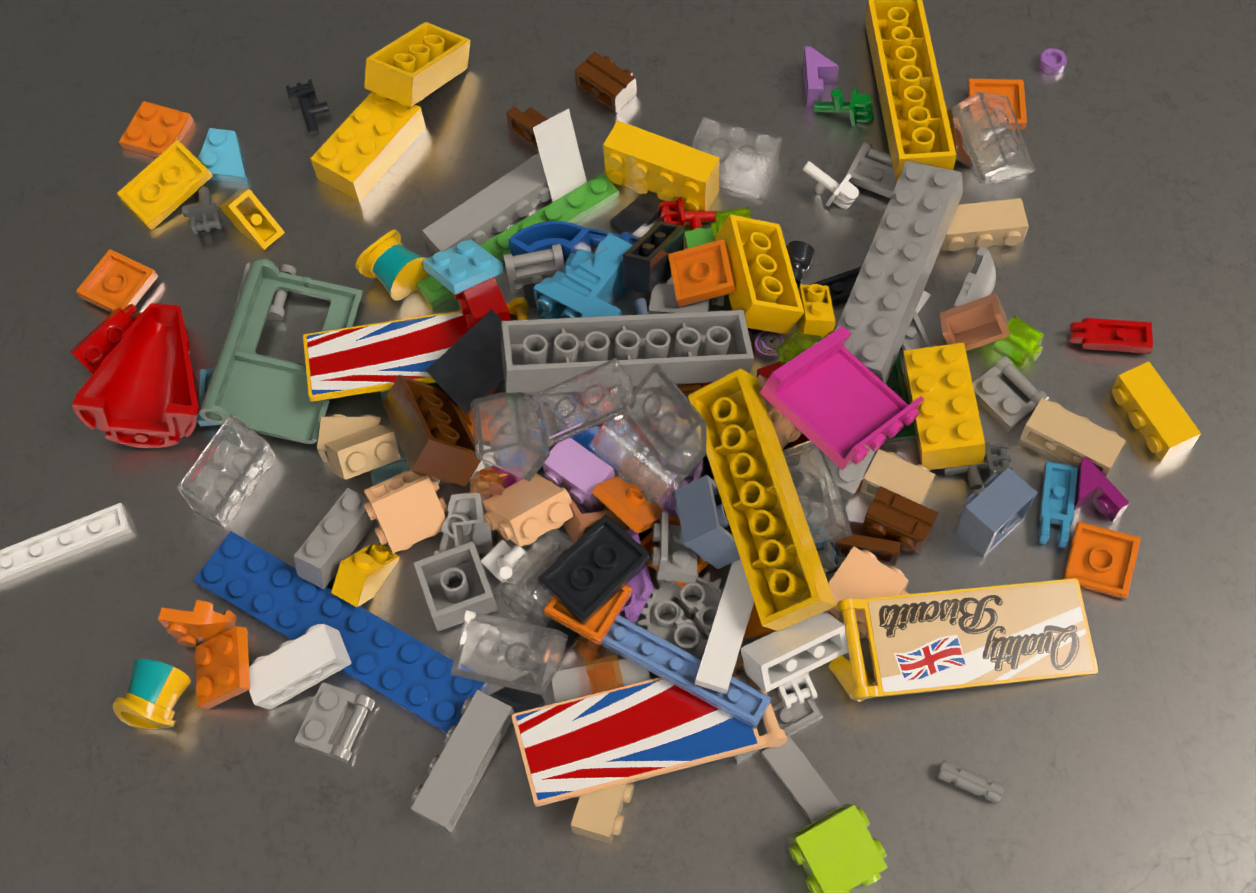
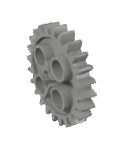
M709 572L703 579L699 578L698 573L695 584L688 583L684 588L673 581L666 583L663 580H657L659 589H653L650 595L652 598H648L645 604L647 608H643L639 615L644 619L638 621V626L702 660L707 641L700 637L699 631L703 636L709 638L712 627L704 622L709 618L715 619L724 590H721L722 579L719 578L712 583L710 582ZM689 595H695L700 600L690 603L685 598ZM676 599L680 603V607L671 600ZM664 613H671L675 616L670 621H664L659 617ZM684 613L688 618L686 621H684ZM684 636L692 637L695 640L690 645H684L679 642L680 638Z

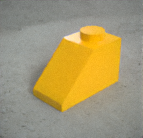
M249 188L238 190L219 206L233 225L262 250H265L285 233Z

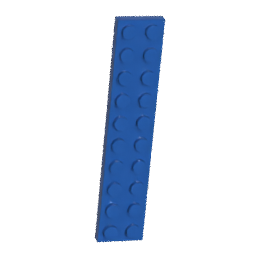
M230 531L193 580L199 587L288 640L298 639L306 634L310 627L318 624H326L339 630L352 663L340 670L341 672L446 735L453 725L457 726L462 718L461 710L469 696L473 697L477 690L483 692L488 685L487 680L385 620L361 606L355 607L332 594V589L328 587L322 589L299 577L296 568Z

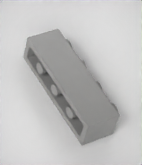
M479 690L476 691L473 697L469 696L461 710L462 718L457 726L453 725L448 731L444 741L446 743L441 755L437 754L433 758L428 768L430 775L424 785L420 784L416 788L411 798L413 805L410 809L450 833L510 727L512 715L515 714L511 706Z

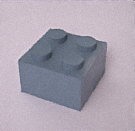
M1009 467L1000 475L997 472L994 473L984 484L985 489L979 495L976 492L971 494L962 506L965 509L957 518L960 522L956 533L983 557L1025 519L1038 493Z
M706 475L675 490L677 501L675 511L680 519L682 530L679 534L684 546L691 548L702 560L708 561L717 569L739 560L740 556L716 482Z

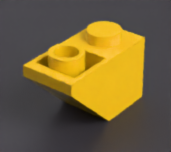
M800 284L799 295L804 314L798 320L797 331L800 348H810L833 333L836 321L829 287L819 284Z
M372 543L340 562L331 593L353 606L359 607L375 596L399 561L400 556L395 553L393 554L385 545Z

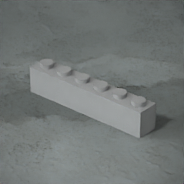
M537 153L423 229L422 233L426 247L435 254L469 239H472L478 245H482L496 233L504 231L509 224L518 218L529 214L537 205L551 199L540 154Z

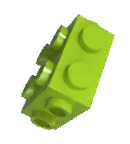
M845 803L787 836L791 843V846L788 847L789 853L798 866L802 865L808 877L805 878V883L811 893H851L850 890L859 884H862L864 887L881 878L879 873L888 868L883 859L886 857V852L877 838H872L867 829L870 825L865 812L860 807L856 808L855 804Z

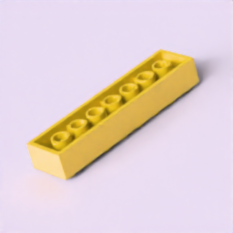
M867 0L865 25L895 182L898 181L906 161L953 171L956 151L923 1Z
M740 368L688 395L761 624L764 627L781 631L836 607L765 399L760 394L761 388L758 379Z

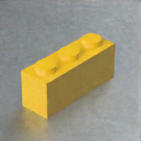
M1149 361L1118 375L1111 388L1113 397L1119 405L1123 406L1129 415L1131 424L1136 429H1139L1146 439L1148 448L1158 456L1161 462L1193 447L1201 432Z

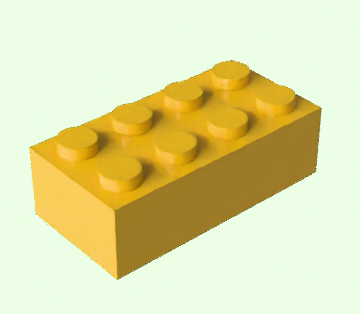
M424 22L366 58L364 88L375 92L378 96L397 101L402 106L412 107L468 68L471 40Z
M372 91L310 158L317 178L354 200L361 202L425 130L421 107L417 105L412 107L402 106L397 101L378 96Z
M618 120L603 144L605 175L613 184L629 187L640 194H646L649 190L657 193V197L664 201H676L677 197H682L683 207L686 211H708L719 192V157Z
M729 215L716 234L715 241L724 239L727 245L736 292L728 294L732 311L744 310L747 328L788 334L804 314V309L780 224Z
M964 342L904 350V374L910 404L920 396L924 398L917 408L920 414L913 421L921 465L929 470L984 463L985 440Z

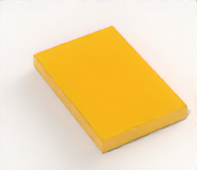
M176 140L116 194L153 230L212 178L213 175L179 140Z

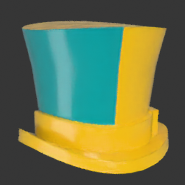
M395 229L370 245L356 261L358 272L368 278H378L391 298L396 301L406 298L417 289L416 283L428 275L423 266V260L427 258L405 248L401 243L400 233Z
M147 659L135 660L128 692L123 698L117 697L113 703L114 713L122 722L138 729L153 730L173 727L175 721L172 718L175 711H172V709L191 683V679L181 670L166 663Z

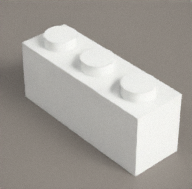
M826 611L781 631H775L740 648L746 675L766 693L849 652L845 625Z
M326 624L314 625L306 631V634L296 640L284 642L277 651L270 655L256 658L252 665L249 666V692L254 705L271 710L352 664L339 630Z

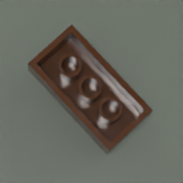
M398 375L382 404L410 469L420 476L429 475L439 478L442 482L449 485L455 483L466 487L483 459V455L457 404L442 389Z

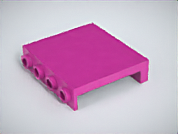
M844 326L772 372L760 391L764 398L842 470L851 463L856 465L861 463L869 454V449L875 452L886 441V436L893 438L902 429L903 423L907 426L910 425L920 414L917 408L924 400L920 396L908 405L849 352L844 345L852 333Z

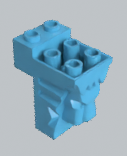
M609 233L604 241L600 242L595 253L584 249H578L575 253H570L562 270H558L552 279L547 277L534 287L538 318L559 319L621 316V310L616 308L615 305L627 290L626 287H622L623 254L633 245Z

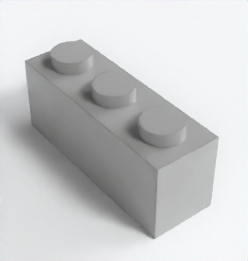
M349 488L345 490L295 553L294 560L299 577L325 589L338 572L340 562L352 554L376 522V519L370 520L363 504L368 502L367 497Z

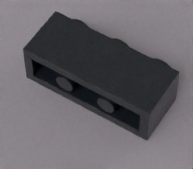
M658 221L623 254L622 287L633 289V291L638 293H649L671 270L668 254L684 250L685 226Z

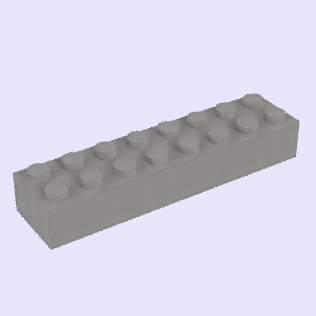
M910 161L905 162L835 329L836 331L844 326L852 333L844 347L885 384L888 381L962 197V172Z
M744 310L502 321L501 351L506 393L715 382L740 368L750 373L754 360Z

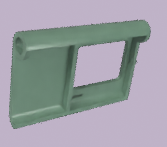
M268 259L254 260L250 264L199 414L202 418L212 423L296 442L314 444L319 437L321 417H325L330 399L310 401L306 365L260 355L255 351L277 290H286L330 301L331 304L322 331L352 327L363 290L279 272L275 264Z

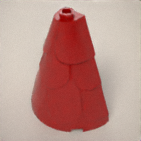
M150 303L124 332L122 340L101 362V366L75 395L72 404L73 409L79 419L91 430L96 427L106 433L104 438L119 444L138 448L172 446L178 444L180 438L184 436L189 437L192 434L197 422L199 405L193 382V368L189 357L190 345L180 306Z

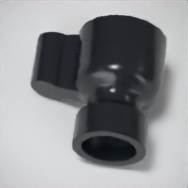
M797 240L789 242L786 248L798 288L803 280V273L808 271L811 266L815 250L808 243Z

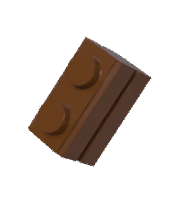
M593 52L586 59V62H582L575 70L576 86L614 112L618 113L625 106L626 102L628 103L636 96L637 86L634 74L628 69L622 70L616 66L614 61L608 56L602 57L598 53Z
M880 487L866 513L862 527L866 528L867 532L875 538L882 539L885 537L892 541L901 542L900 549L903 551L920 553L933 528L938 512Z

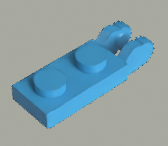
M1052 462L1045 463L1039 521L1041 522L1038 537L1039 544L1046 545L1050 536V523L1060 525L1057 538L1058 547L1066 548L1074 514L1078 471L1076 466Z

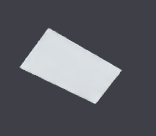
M569 108L533 127L552 202L587 182Z

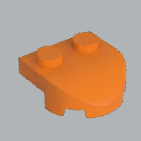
M196 600L193 612L161 607L158 620L167 629V632L177 640L176 643L185 647H195L196 644H201L235 627L237 616L230 610H225L223 614L213 611L212 603Z

